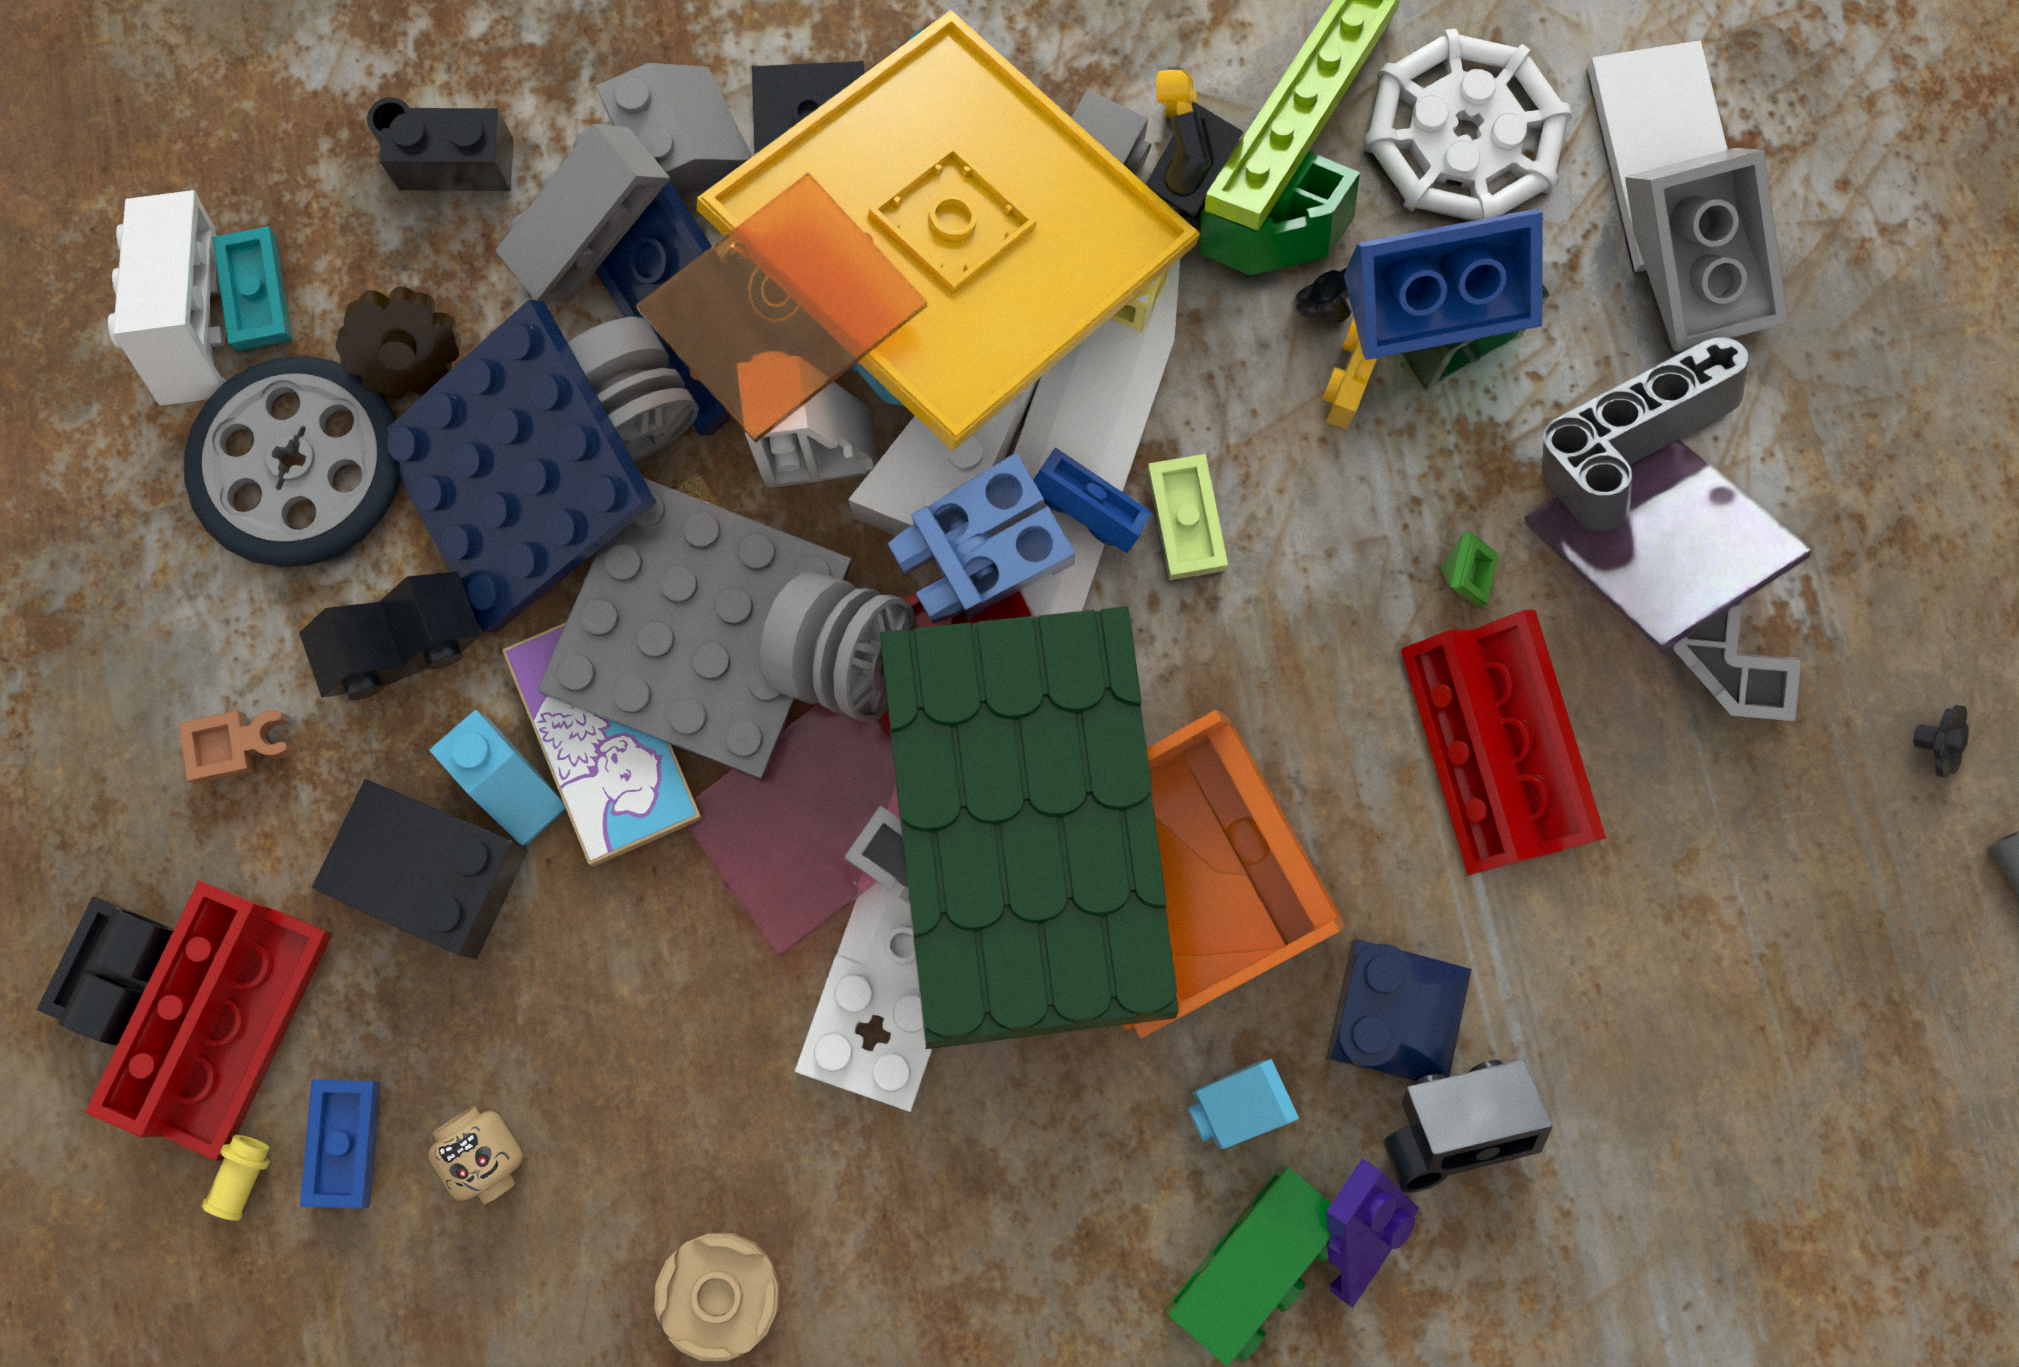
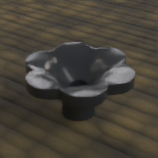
M1347 268L1340 272L1337 270L1325 272L1313 284L1301 289L1296 295L1298 301L1296 309L1301 316H1308L1316 312L1327 313L1330 321L1334 324L1346 320L1352 313L1345 300L1349 297L1344 279Z
M1955 705L1953 709L1947 708L1942 715L1940 727L1919 724L1915 729L1914 746L1933 750L1936 759L1935 773L1939 777L1947 778L1950 773L1956 774L1961 765L1962 752L1967 745L1969 737V727L1966 724L1967 709L1965 706Z

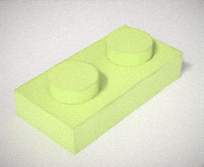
M1206 454L1148 463L1147 473L1169 581L1226 571L1228 561Z

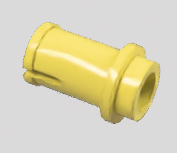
M234 1135L230 1144L223 1145L220 1154L224 1159L209 1194L202 1203L203 1210L223 1219L240 1220L243 1215V1208L260 1169L265 1170L269 1167L270 1160L266 1157L270 1149L269 1146L259 1140L242 1135Z

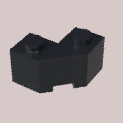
M458 571L407 576L379 602L325 608L299 632L321 697L346 694L348 700L368 698L382 691L383 686L427 669H440L455 664L463 658L462 651L482 636Z

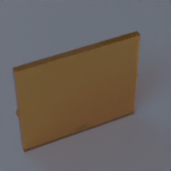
M807 172L639 302L636 307L641 315L690 369L691 377L695 380H700L749 437L757 443L927 307V301L873 243L872 236L869 233H864L812 175Z

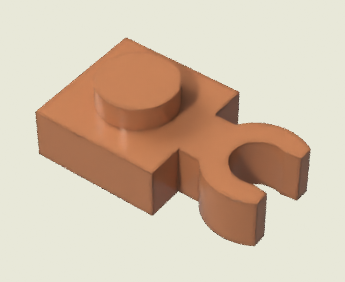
M236 710L178 723L187 781L193 784H200L255 772L252 757L254 754L261 753L273 759H282L294 753L293 745L287 742L270 744L268 741L269 731L274 726L290 723L289 716L280 711H265L257 715L250 725H247L246 714Z

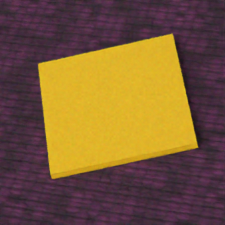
M952 10L697 197V211L952 451L964 443L1196 245L1200 233Z

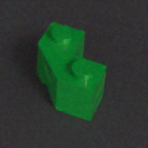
M1308 151L1259 230L1205 211L1204 205L1201 209L1200 254L1250 276L1327 258L1354 219L1360 172Z

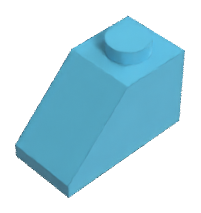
M476 709L429 750L468 795L524 848L566 811L562 798L495 723Z
M1272 1059L1255 1061L1192 1090L1191 1093L1196 1104L1187 1108L1202 1142L1212 1138L1216 1148L1219 1149L1228 1148L1299 1119Z

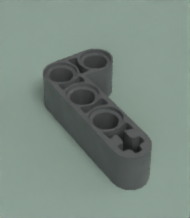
M1714 337L1705 340L1552 420L1543 431L1542 477L1545 483L1586 528L1595 531H1610L1620 527L1628 518L1630 510L1632 469L1629 465L1732 412L1740 405L1744 395L1748 366V352L1744 345L1727 337Z

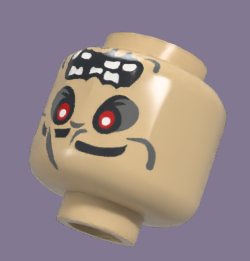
M473 1106L455 1116L432 1133L436 1142L429 1150L428 1157L430 1163L455 1200H468L478 1195L481 1202L486 1204L516 1184L511 1173L522 1162L523 1154L497 1112L485 1111L479 1113L477 1108Z

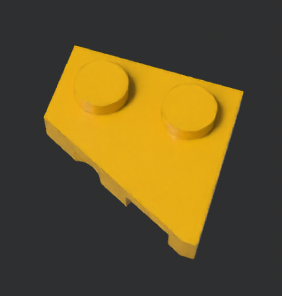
M1354 317L1341 348L1351 352L1345 370L1334 367L1322 400L1332 403L1325 422L1345 430L1348 429L1357 411L1377 358L1366 360L1363 356Z

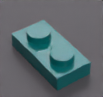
M267 226L212 237L228 344L237 352L293 341L277 235Z

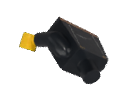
M1161 70L1156 76L1157 102L1165 103V118L1171 119L1174 135L1146 185L1182 218L1187 214L1193 219L1198 220L1201 215V209L1205 205L1207 191L1242 140L1244 131L1197 104V93L1193 88V79L1185 70Z

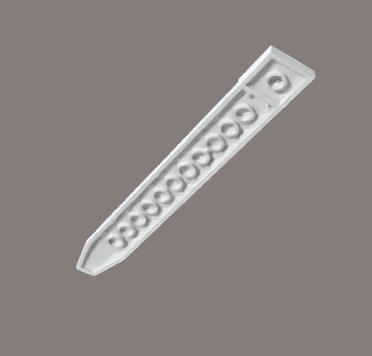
M1180 259L1171 266L1169 277L1143 332L1109 318L1040 377L1014 453H1018L1032 479L1035 478L1056 447L1120 491H1124L1175 340ZM1050 507L1049 509L1075 552V565L1054 576L1050 574L1022 589L1036 617H1039V615L1083 611L1105 546L1104 543L1097 540L1091 534L1087 526L1069 514L1057 512ZM895 788L888 811L900 819L897 789ZM865 874L795 1072L911 1112L933 1049H925L910 906L899 898V895L905 888L899 882H896L891 890H887ZM873 1015L881 1016L884 1018L883 1029L891 1033L890 1040L887 1044L877 1043L873 1051H867L862 1048L864 1038L856 1034L857 1027L860 1022L870 1023Z

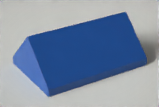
M1533 209L1357 243L1344 274V279L1365 359H1374L1542 326L1543 213L1539 209Z

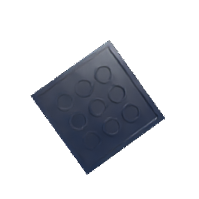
M528 300L387 427L389 432L387 447L392 458L398 461V475L450 572L458 571L475 619L483 633L501 630L657 503L544 301Z

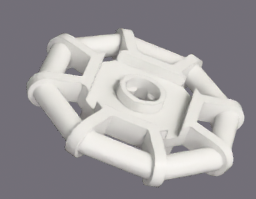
M1454 28L1443 30L1440 38L1398 62H1389L1383 65L1377 73L1380 84L1369 132L1363 136L1365 151L1374 154L1404 198L1403 206L1411 212L1417 208L1475 221L1501 216L1541 192L1550 193L1559 182L1556 171L1566 123L1572 119L1573 115L1570 104L1560 100L1529 56L1531 49L1523 44L1516 48L1459 35L1457 29ZM1461 59L1504 69L1497 78H1494L1490 72L1483 69H1473L1466 72L1463 71ZM1441 62L1444 63L1446 76L1423 89L1411 81ZM1514 76L1538 110L1525 112L1507 87ZM1400 98L1413 107L1412 118L1409 128L1395 130L1393 123ZM1458 120H1467L1476 124L1478 127L1476 131L1478 139L1472 140L1467 134L1458 137L1454 133L1459 124ZM1542 129L1536 160L1531 161L1521 154L1523 139L1527 131ZM1408 148L1425 172V175L1420 180L1399 149ZM1507 172H1511L1520 178L1493 195L1488 192L1487 184ZM1448 179L1462 182L1460 187L1470 189L1471 197L1432 187L1436 182L1446 184Z

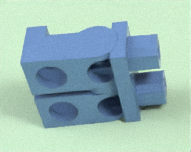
M1017 452L941 497L929 507L925 506L911 514L914 525L902 531L888 543L892 554L905 575L932 560L935 561L942 573L943 578L916 592L932 624L953 618L964 612L967 619H970L984 611L983 609L1003 601L1050 574L1054 576L1075 565V552L1049 507L1044 508V498Z

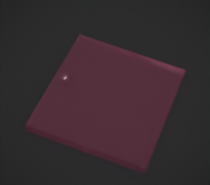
M818 703L784 729L763 781L732 769L694 798L702 819L687 825V827L723 876L725 887L733 890L777 954L782 956L877 883L843 858L880 805L900 819L891 738L877 720L861 722L850 718L844 713L832 712Z

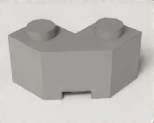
M1679 589L1673 650L1731 716L1795 721L1801 660L1796 657L1737 653L1742 594Z

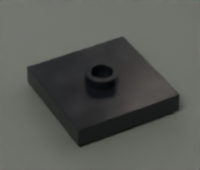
M864 61L752 66L754 154L764 149L865 74Z

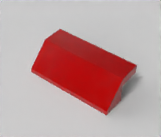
M1522 610L1475 629L1448 630L1401 649L1468 876L1606 839L1536 610Z
M198 880L85 1113L138 1137H162L215 1161L223 1160L224 1157L220 1154V1150L223 1145L230 1144L233 1136L237 1135L333 933L277 909Z

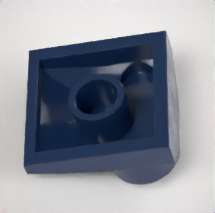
M1358 939L1352 940L1326 1059L1413 1081L1430 1074H1443L1445 1078L1450 1077L1472 969L1402 951L1389 944H1374Z

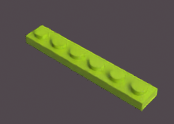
M1333 0L1207 191L1205 211L1255 230L1260 229L1396 14L1400 0Z

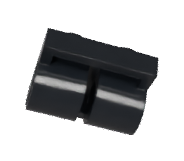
M93 896L37 1010L59 1019L58 1023L61 1026L75 1033L106 1044L118 1045L174 929L103 898Z

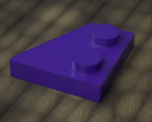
M1364 1159L1359 1162L1326 1211L1327 1231L1331 1235L1328 1245V1259L1331 1264L1341 1270V1274L1330 1284V1292L1352 1308L1391 1250L1399 1248L1409 1238L1415 1224L1414 1216L1420 1209L1382 1171Z

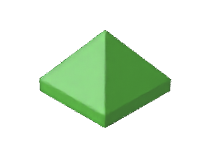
M1464 532L1440 570L1450 588L1477 608H1485L1488 603L1499 555L1472 532Z

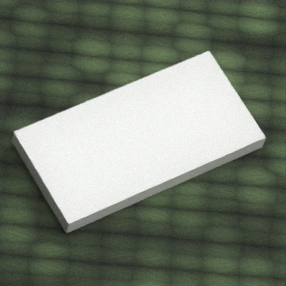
M1701 40L1592 57L1587 65L1635 273L1646 271L1633 231L1625 177L1728 150Z

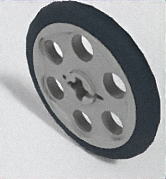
M310 356L275 358L250 366L227 380L205 402L192 424L185 448L184 483L194 513L204 529L225 549L251 562L271 566L311 565L338 556L362 541L382 520L397 493L400 481L398 461L392 458L387 447L389 436L387 427L396 420V416L383 394L365 389L362 381L363 375L348 373L342 368L340 363L332 360ZM285 393L297 394L300 398V407L297 413L286 420L273 418L272 405L275 399ZM340 410L352 412L354 423L352 429L346 435L336 438L327 436L325 423L332 413ZM237 430H251L254 435V443L250 451L239 457L229 456L226 450L229 436ZM297 452L306 458L303 466L293 465L290 470L282 463L285 455L295 456ZM348 464L360 466L362 479L358 487L349 492H338L334 489L333 478L339 468ZM245 484H258L262 489L260 503L250 511H237L233 500L237 490ZM301 501L314 503L316 517L313 523L302 530L290 528L287 522L290 509Z

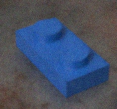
M1056 447L1033 479L1044 498V503L1057 512L1069 514L1087 526L1097 540L1106 545L1116 546L1125 553H1128L1137 541L1152 514L1150 510Z
M312 1079L300 1206L333 1208L370 1207L380 1082Z

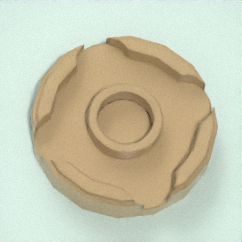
M707 1233L685 1242L665 1261L655 1284L654 1309L659 1324H662L664 1332L669 1336L668 1339L679 1351L700 1361H728L749 1352L769 1333L779 1311L780 1282L772 1260L755 1242L735 1233Z

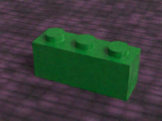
M1280 1165L1164 1308L1165 1312L1226 1367L1236 1357L1241 1362L1246 1361L1263 1341L1266 1332L1260 1326L1275 1308L1281 1312L1286 1311L1301 1294L1306 1283L1300 1276L1316 1258L1323 1263L1328 1259V1245L1331 1235L1327 1231L1326 1211L1332 1203L1290 1167Z

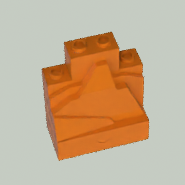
M1216 709L1147 748L1152 785V802L1167 903L1166 914L1177 986L1178 1014L1175 1019L1123 1025L1127 1031L1135 1028L1140 1039L1346 927L1344 920L1228 715Z

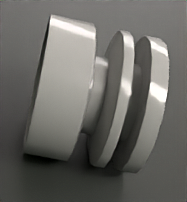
M631 316L614 319L590 328L567 342L634 463L668 446L682 435L696 419L699 410L697 403L689 391L684 389L685 383L675 369L667 368L669 355L652 326L645 318Z
M802 572L785 585L772 604L764 623L760 642V669L767 686L780 694L809 704L820 703L832 712L844 713L850 718L861 722L878 720L888 711L880 632L908 629V631L914 630V628H918V622L912 606L902 598L890 594L882 595L877 590L870 588L857 589L848 581L819 572Z

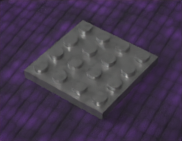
M643 477L657 503L597 551L537 691L563 703L763 781L796 702L795 698L780 694L767 686L762 675L759 648L766 618L776 597L793 578L802 572H819L846 580L852 565V559Z

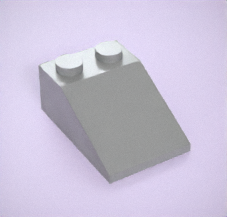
M1732 148L1625 177L1634 235L1673 351L1688 350L1714 337L1733 338L1789 323L1764 150Z

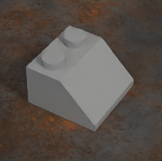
M646 63L596 85L612 125L629 127L668 174L670 177L669 181L680 198L719 182L752 157L709 67Z

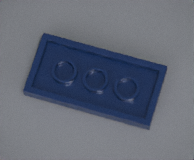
M668 181L595 272L624 317L645 318L652 326L669 355L667 368L675 369L685 383L684 389L689 391L699 407L697 417L692 423L699 435H713L742 408L737 365L750 364L752 359L759 355L782 353L671 182Z

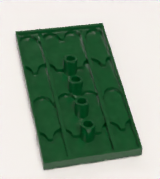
M1129 607L1101 609V611L1087 610L1039 615V617L1034 618L1029 616L977 622L976 624L961 623L914 628V630L909 631L904 629L880 632V646L925 1049L1175 1019L1178 1014L1177 986L1166 914L1167 903L1152 802L1151 776L1141 711L1142 700Z

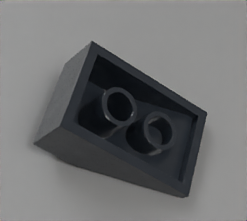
M364 779L312 888L452 953L477 960L528 849L458 817Z

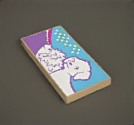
M563 623L504 648L502 651L587 862L590 866L595 867L703 820V817L673 745L563 703L537 691L566 623Z

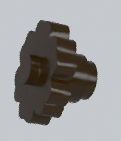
M402 286L394 288L387 297L378 291L368 290L359 297V300L357 299L349 303L345 309L344 326L338 330L336 350L341 356L342 368L348 373L363 375L362 381L366 390L376 391L379 394L383 393V395L392 399L403 398L409 389L417 394L424 395L452 369V362L459 357L461 343L453 316L447 313L435 312V301L430 295L420 292L415 293L413 290Z

